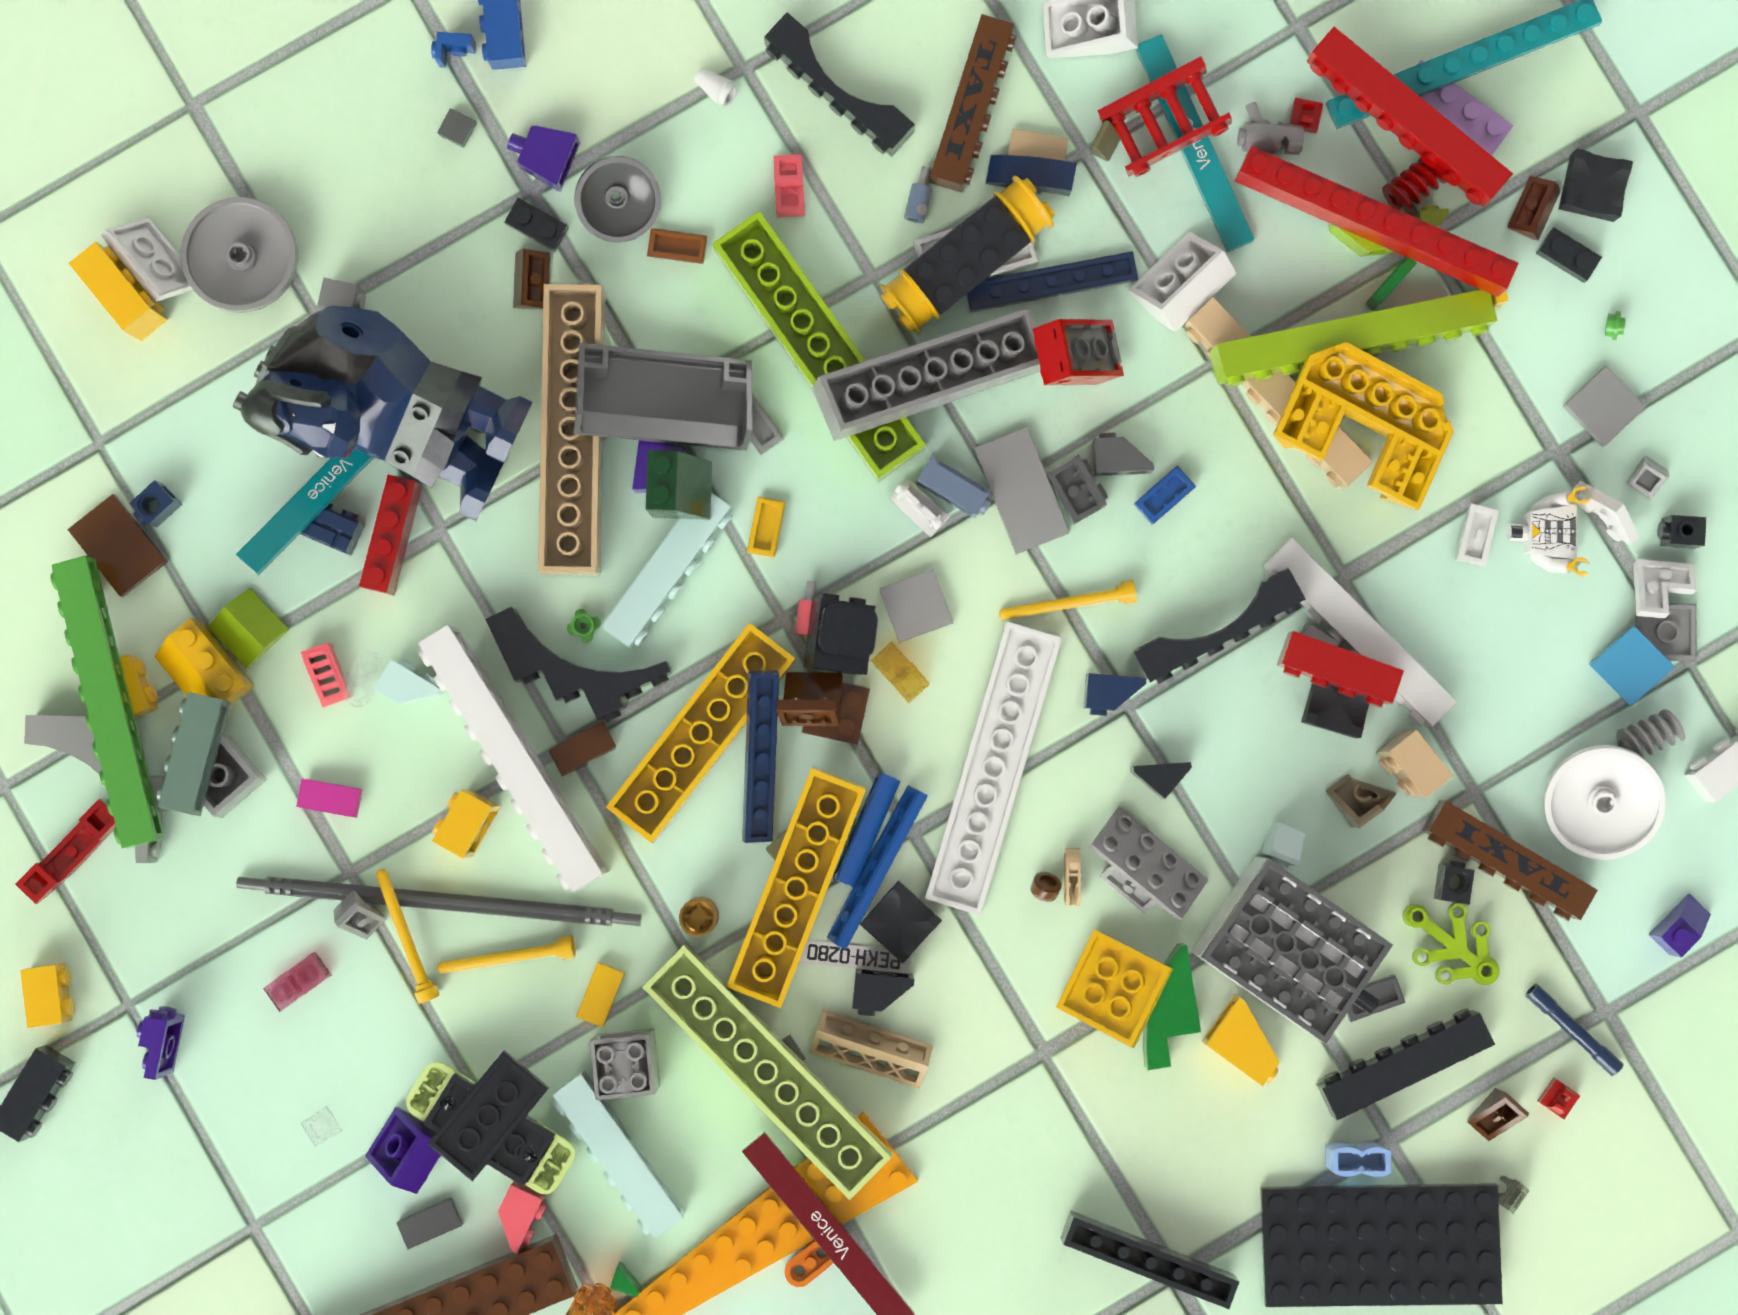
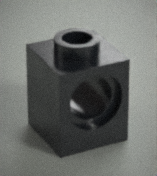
M1448 860V866L1438 864L1434 899L1470 905L1475 870L1465 869L1466 863ZM1453 874H1457L1460 878V884L1456 889H1452L1449 885V879Z

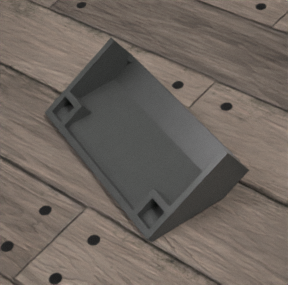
M587 343L579 344L573 434L747 451L753 431L751 360Z

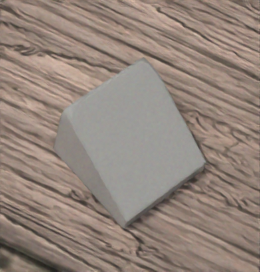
M1645 455L1628 479L1627 484L1651 499L1669 478V471Z

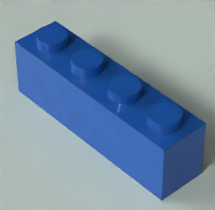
M478 0L479 5H483L484 15L479 16L481 32L486 34V43H482L484 61L489 62L492 70L526 67L521 1Z

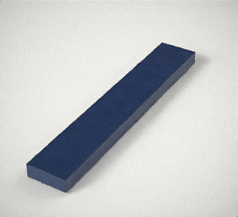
M1131 251L985 279L967 294L970 313L1138 281L1134 254Z
M777 670L748 671L742 841L744 843L773 842L778 721L776 708L779 696V672Z

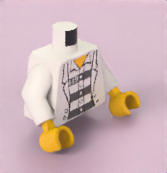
M1579 486L1572 493L1566 491L1551 494L1532 505L1530 512L1523 514L1522 524L1508 525V541H1522V553L1530 556L1533 563L1547 572L1570 573L1573 571L1578 576H1587L1588 573L1586 571H1578V566L1581 563L1590 564V562L1583 557L1577 558V505L1572 504L1573 502L1578 504L1589 503L1591 499L1581 501L1578 498L1579 492L1588 490V488Z

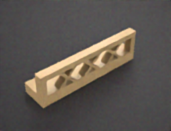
M823 1009L809 1053L920 1089L929 1065L933 1045ZM819 1040L832 1043L834 1047L827 1048L818 1045ZM851 1050L857 1051V1052H859L862 1056H860V1057L852 1056V1055H850V1054L848 1053V1051H851ZM875 1060L887 1061L889 1065H880ZM909 1068L918 1071V1076L907 1074L903 1069Z

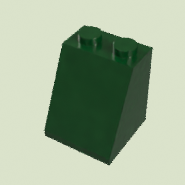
M648 450L646 511L651 517L710 520L712 461L679 451Z

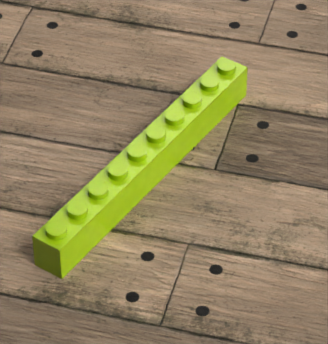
M1476 290L1216 344L1209 353L1217 384L1228 383L1229 387L1245 383V379L1255 377L1256 381H1262L1271 378L1273 373L1282 372L1283 375L1297 373L1303 367L1308 355L1343 342H1348L1375 357L1384 350L1391 349L1392 353L1408 349V345L1417 343L1418 347H1425L1441 338H1444L1446 342L1461 338L1462 334L1471 332L1472 336L1487 333L1489 327L1498 320L1490 293Z

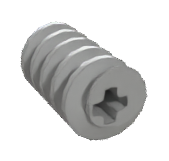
M1663 709L1658 715H1650L1648 720L1641 719L1637 724L1628 725L1627 729H1619L1616 738L1618 747L1629 749L1644 758V749L1649 755H1654L1653 745H1656L1661 751L1665 750L1664 740L1671 746H1674L1676 744L1674 736L1676 735L1681 741H1684L1685 732L1676 716L1671 711Z

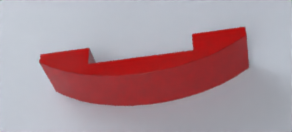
M98 799L78 819L80 822L40 863H35L15 883L35 904L40 903L69 878L116 827L114 816L110 815L107 805L101 799Z

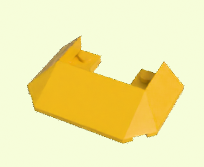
M1343 342L1307 356L1273 436L1284 449L1295 448L1320 461L1324 460L1343 416L1387 438L1366 486L1382 493L1380 499L1414 510H1420L1454 431L1451 421H1447L1443 408L1445 402L1441 392L1354 345Z

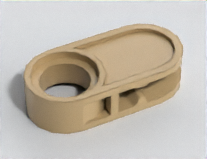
M1079 848L1064 849L1065 906H1080L1081 855Z

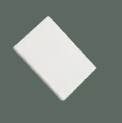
M149 217L104 230L101 235L102 238L154 302L193 290L183 273L181 256Z

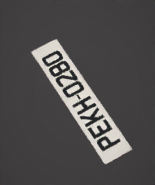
M807 940L799 962L909 974L910 957L902 964L886 948L849 944L845 950L831 942Z

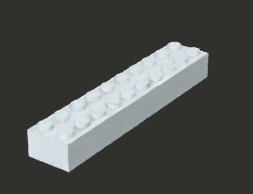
M447 624L418 642L422 649L418 652L419 656L427 667L431 665L437 674L434 676L435 682L442 691L446 690L451 696L452 700L449 701V704L457 716L462 715L467 722L464 728L473 741L476 739L479 741L483 748L480 750L482 758L488 766L492 764L498 772L495 776L497 782L504 791L508 789L514 799L510 801L518 815L523 814L529 822L526 825L528 832L534 840L539 839L544 846L541 852L549 865L555 864L560 872L557 878L565 890L570 889L573 893L608 873L609 870L460 630Z

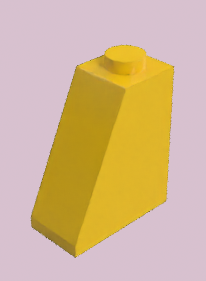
M1234 995L1202 1042L1261 1086H1264L1266 1082L1270 1083L1276 1077L1279 1071L1277 1066L1280 1062L1246 1002L1239 996Z

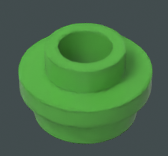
M1616 311L1615 314L1608 313L1605 336L1612 337V340H1617L1618 335L1624 334L1626 318L1620 317L1621 311Z

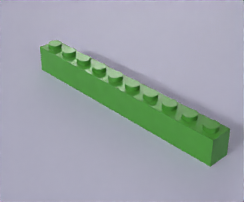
M81 556L51 564L53 571L50 575L51 583L54 589L58 591L60 599L57 603L58 611L61 617L65 619L67 627L64 631L67 644L72 647L74 655L71 659L74 672L79 675L81 683L78 687L79 696L86 703L88 712L85 715L86 724L89 730L93 732L95 742H93L92 748L95 757L100 760L102 770H100L99 776L102 785L107 788L109 799L106 801L107 809L110 815L114 816L116 827H114L115 840L121 845V849L133 848L163 840L165 836L96 559L89 556Z

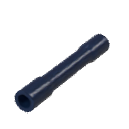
M1536 983L1527 990L1525 996L1581 1045L1607 1073L1614 1076L1620 1072L1624 1064L1567 1014L1541 986Z

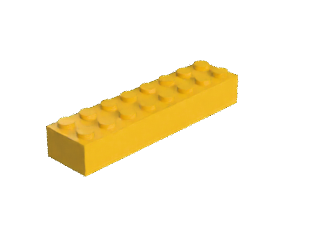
M749 623L611 799L606 808L649 842L654 843L746 726L748 671L777 670L780 682L795 663L796 658Z
M812 766L727 983V988L778 1008L782 1007L867 787Z

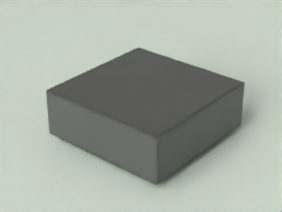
M450 108L437 133L439 136L464 148L477 122Z

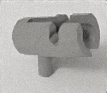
M1256 102L1245 106L1251 123H1245L1244 128H1239L1237 145L1242 146L1244 152H1248L1249 148L1253 146L1267 153L1276 154L1282 145L1284 154L1300 155L1304 144L1303 126L1284 122L1271 124L1268 120L1262 119Z

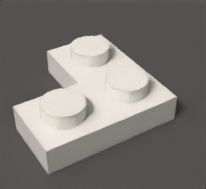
M1582 481L1573 488V490L1579 486L1588 488V490L1580 491L1578 498L1581 501L1591 499L1590 502L1578 504V506L1587 513L1592 511L1599 515L1608 528L1606 530L1607 533L1614 540H1623L1633 545L1640 538L1623 503Z
M1637 559L1633 563L1636 616L1666 618L1669 615L1668 593L1693 594L1696 591L1695 565L1692 563Z

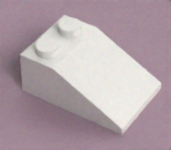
M1050 0L1042 2L1047 58L1111 55L1138 48L1134 0Z

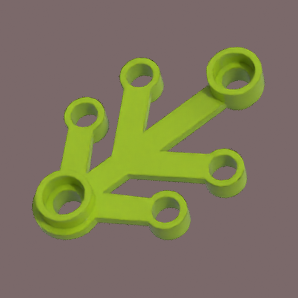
M1452 903L1448 907L1447 913L1452 921L1453 937L1428 918L1427 910L1423 906L1410 904L1405 907L1402 918L1408 926L1414 928L1421 927L1446 947L1434 950L1416 949L1412 954V960L1415 964L1427 966L1430 962L1461 959L1469 965L1468 967L1455 969L1446 966L1439 967L1435 971V978L1439 983L1448 985L1454 980L1473 978L1478 984L1490 985L1498 979L1500 974L1499 965L1493 958L1489 957L1487 937L1490 934V926L1486 922L1475 921L1471 925L1470 931L1475 937L1477 956L1468 950L1464 919L1467 916L1465 905ZM1457 906L1462 910L1459 917H1455L1453 914V909ZM1415 911L1421 913V919L1417 922L1412 918ZM1480 924L1485 928L1482 935L1476 933V927ZM1420 952L1426 954V960L1422 963L1417 959ZM1487 965L1490 968V972L1487 976H1483L1481 969ZM1447 970L1449 978L1443 981L1440 974L1442 971Z

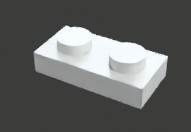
M1473 503L1468 505L1455 560L1481 567L1486 566L1499 510Z

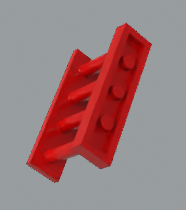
M1202 56L1097 110L1102 124L1107 120L1114 126L1132 162L1125 166L1128 177L1132 175L1139 177L1150 171L1151 165L1211 134L1213 137H1216L1229 129L1228 125L1232 124L1230 113L1228 112L1220 117L1202 81L1203 75L1207 73ZM1185 84L1192 86L1209 120V123L1196 130L1193 129L1176 95L1178 92L1177 88ZM1160 97L1163 100L1166 99L1184 135L1169 144L1150 108L1152 106L1151 102ZM1133 111L1141 114L1157 147V150L1144 157L1141 156L1124 122L1125 116Z

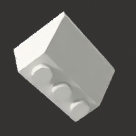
M1189 231L1128 290L1159 323L1176 332L1237 273L1224 250Z

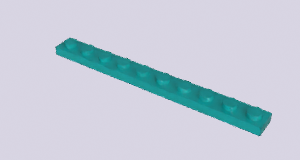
M1579 0L1393 75L1421 97L1597 27L1603 21L1593 0ZM1346 94L1327 100L1325 104L1336 130L1371 116L1368 112L1360 111L1355 106L1354 101Z

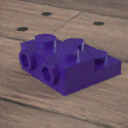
M159 1006L158 1010L150 1009L149 1015L145 1016L144 1020H141L138 1025L137 1037L140 1038L138 1046L149 1048V1052L145 1053L142 1061V1069H145L143 1078L156 1080L174 1071L185 1015L177 1014V1009Z

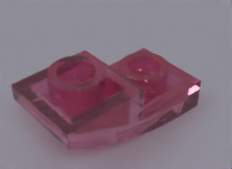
M314 952L293 968L284 972L264 987L263 990L278 1011L281 1012L324 982L332 974L318 954Z

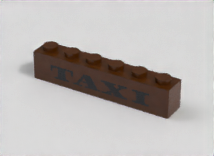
M981 14L933 164L929 183L961 193L964 184L970 186L975 170L970 168L973 158H979L983 142L978 140L981 131L987 132L992 116L987 114L990 104H996L1000 88L995 86L998 77L1004 79L1008 62L1004 61L1007 51H1013L1017 35L1012 34L1013 23Z
M1438 801L1422 831L1429 834L1427 838L1429 841L1440 847H1443L1445 844L1455 849L1452 854L1466 862L1472 859L1480 864L1478 866L1480 871L1492 877L1495 874L1505 879L1503 881L1504 885L1519 892L1520 888L1530 894L1528 899L1543 907L1545 903L1555 908L1553 913L1566 921H1569L1570 918L1581 920L1598 891L1596 888L1448 801Z

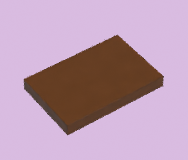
M114 494L67 529L89 557L96 559L99 571L120 597L126 596L168 563L164 555Z

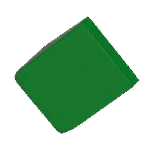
M619 1261L610 1288L633 1297H638L642 1285L626 1266Z

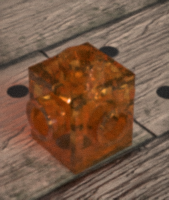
M582 1284L581 1288L575 1293L574 1300L565 1315H614V1310L619 1301L611 1295L610 1288L604 1284Z

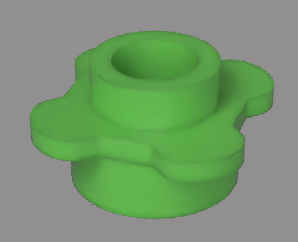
M578 609L575 611V617L572 622L567 625V632L570 635L575 634L581 637L583 642L588 643L592 641V634L596 628L600 627L601 621L598 617L589 616L584 609ZM585 623L586 628L583 629L581 627V624Z

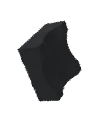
M1577 148L1569 158L1558 209L1615 222L1622 216L1624 195L1633 161L1603 157Z
M1312 683L1301 723L1352 738H1361L1369 704L1365 702L1367 697L1358 694L1355 695V698L1338 693L1339 687L1328 684L1327 688Z
M898 880L861 921L860 926L904 964L942 920Z

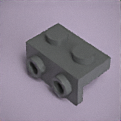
M1079 455L1046 474L1074 525L1105 508L1107 505L1105 500L1108 498L1103 486L1100 483L1096 485L1091 477L1094 472L1086 458L1082 460Z

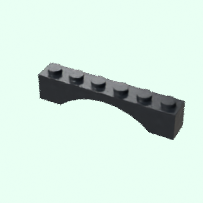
M788 12L764 36L765 50L769 56L776 61L782 60L787 65L786 69L794 78L798 80L802 78L809 84L807 86L808 89L816 97L821 98L823 96L830 103L829 107L839 117L843 115L851 121V127L858 134L863 135L865 133L872 139L871 144L881 154L886 152L892 157L914 133L915 124L894 105H879L863 101L838 87L824 73L816 60L810 44L808 30Z
M1286 568L1263 580L1247 609L1236 620L1221 630L1192 639L1157 637L1133 652L1149 682L1151 683L1156 680L1160 684L1173 677L1171 671L1181 666L1183 670H1186L1199 663L1197 657L1208 653L1210 657L1225 649L1223 646L1225 642L1233 639L1236 643L1251 635L1249 630L1259 625L1262 629L1277 621L1274 616L1283 611L1289 615L1303 607L1300 602L1306 600L1290 569Z

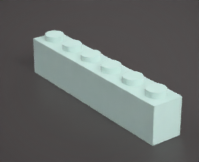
M711 493L710 520L679 519L601 627L631 649L635 644L639 647L649 634L646 629L652 621L657 623L666 609L663 608L665 602L668 598L673 600L680 592L682 585L679 583L685 575L690 577L698 567L699 562L696 560L702 551L707 553L716 541L713 536L718 529L724 530L732 520L733 516L730 514L732 511L731 506Z
M585 1070L552 1095L555 1098L553 1104L562 1116L564 1114L567 1115L572 1122L570 1124L572 1132L578 1139H584L589 1146L586 1149L589 1156L595 1163L600 1162L606 1171L603 1174L612 1187L617 1186L623 1195L620 1198L629 1211L634 1210L640 1219L637 1222L646 1235L651 1234L656 1239L684 1218L685 1211L605 1099L595 1100L594 1083Z

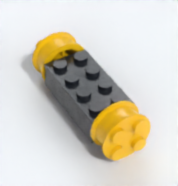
M1017 176L1012 177L1013 183L1001 193L995 191L993 197L904 269L900 268L898 270L900 275L886 286L883 284L879 285L883 292L879 297L889 309H896L900 314L897 320L907 332L914 331L917 335H920V329L933 318L939 320V315L947 311L1029 243H1034V236L1046 226L1049 228L1054 226L1052 217L1055 215L1054 211L1045 201L1043 203L1040 202L1035 195L1037 189L1028 178L1021 180Z

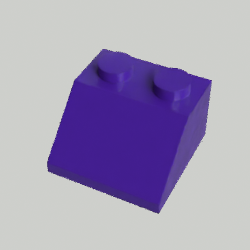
M395 1107L365 1157L391 1186L417 1194L441 1155L427 1144L436 1132L423 1125L422 1121L403 1109Z

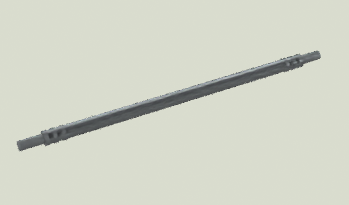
M238 877L236 882L237 888L262 890L265 894L343 901L354 890L365 903L387 905L381 888L374 886L267 877L266 879ZM393 888L399 905L402 907L612 926V923L641 926L642 914L613 912V909Z

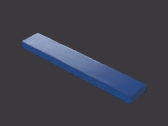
M909 785L906 787L869 856L855 888H852L827 935V939L845 950L847 949L928 797L925 793Z

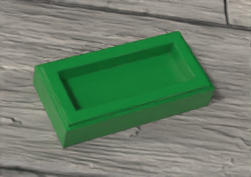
M1406 257L1366 301V305L1372 311L1375 310L1412 270L1417 262Z

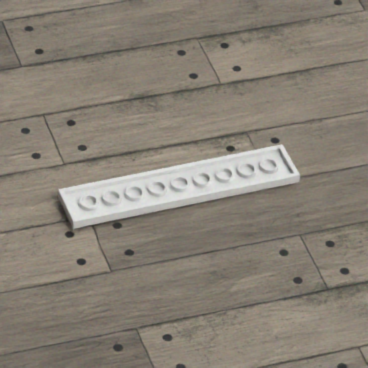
M1006 622L925 899L981 916L1062 640L1061 637Z

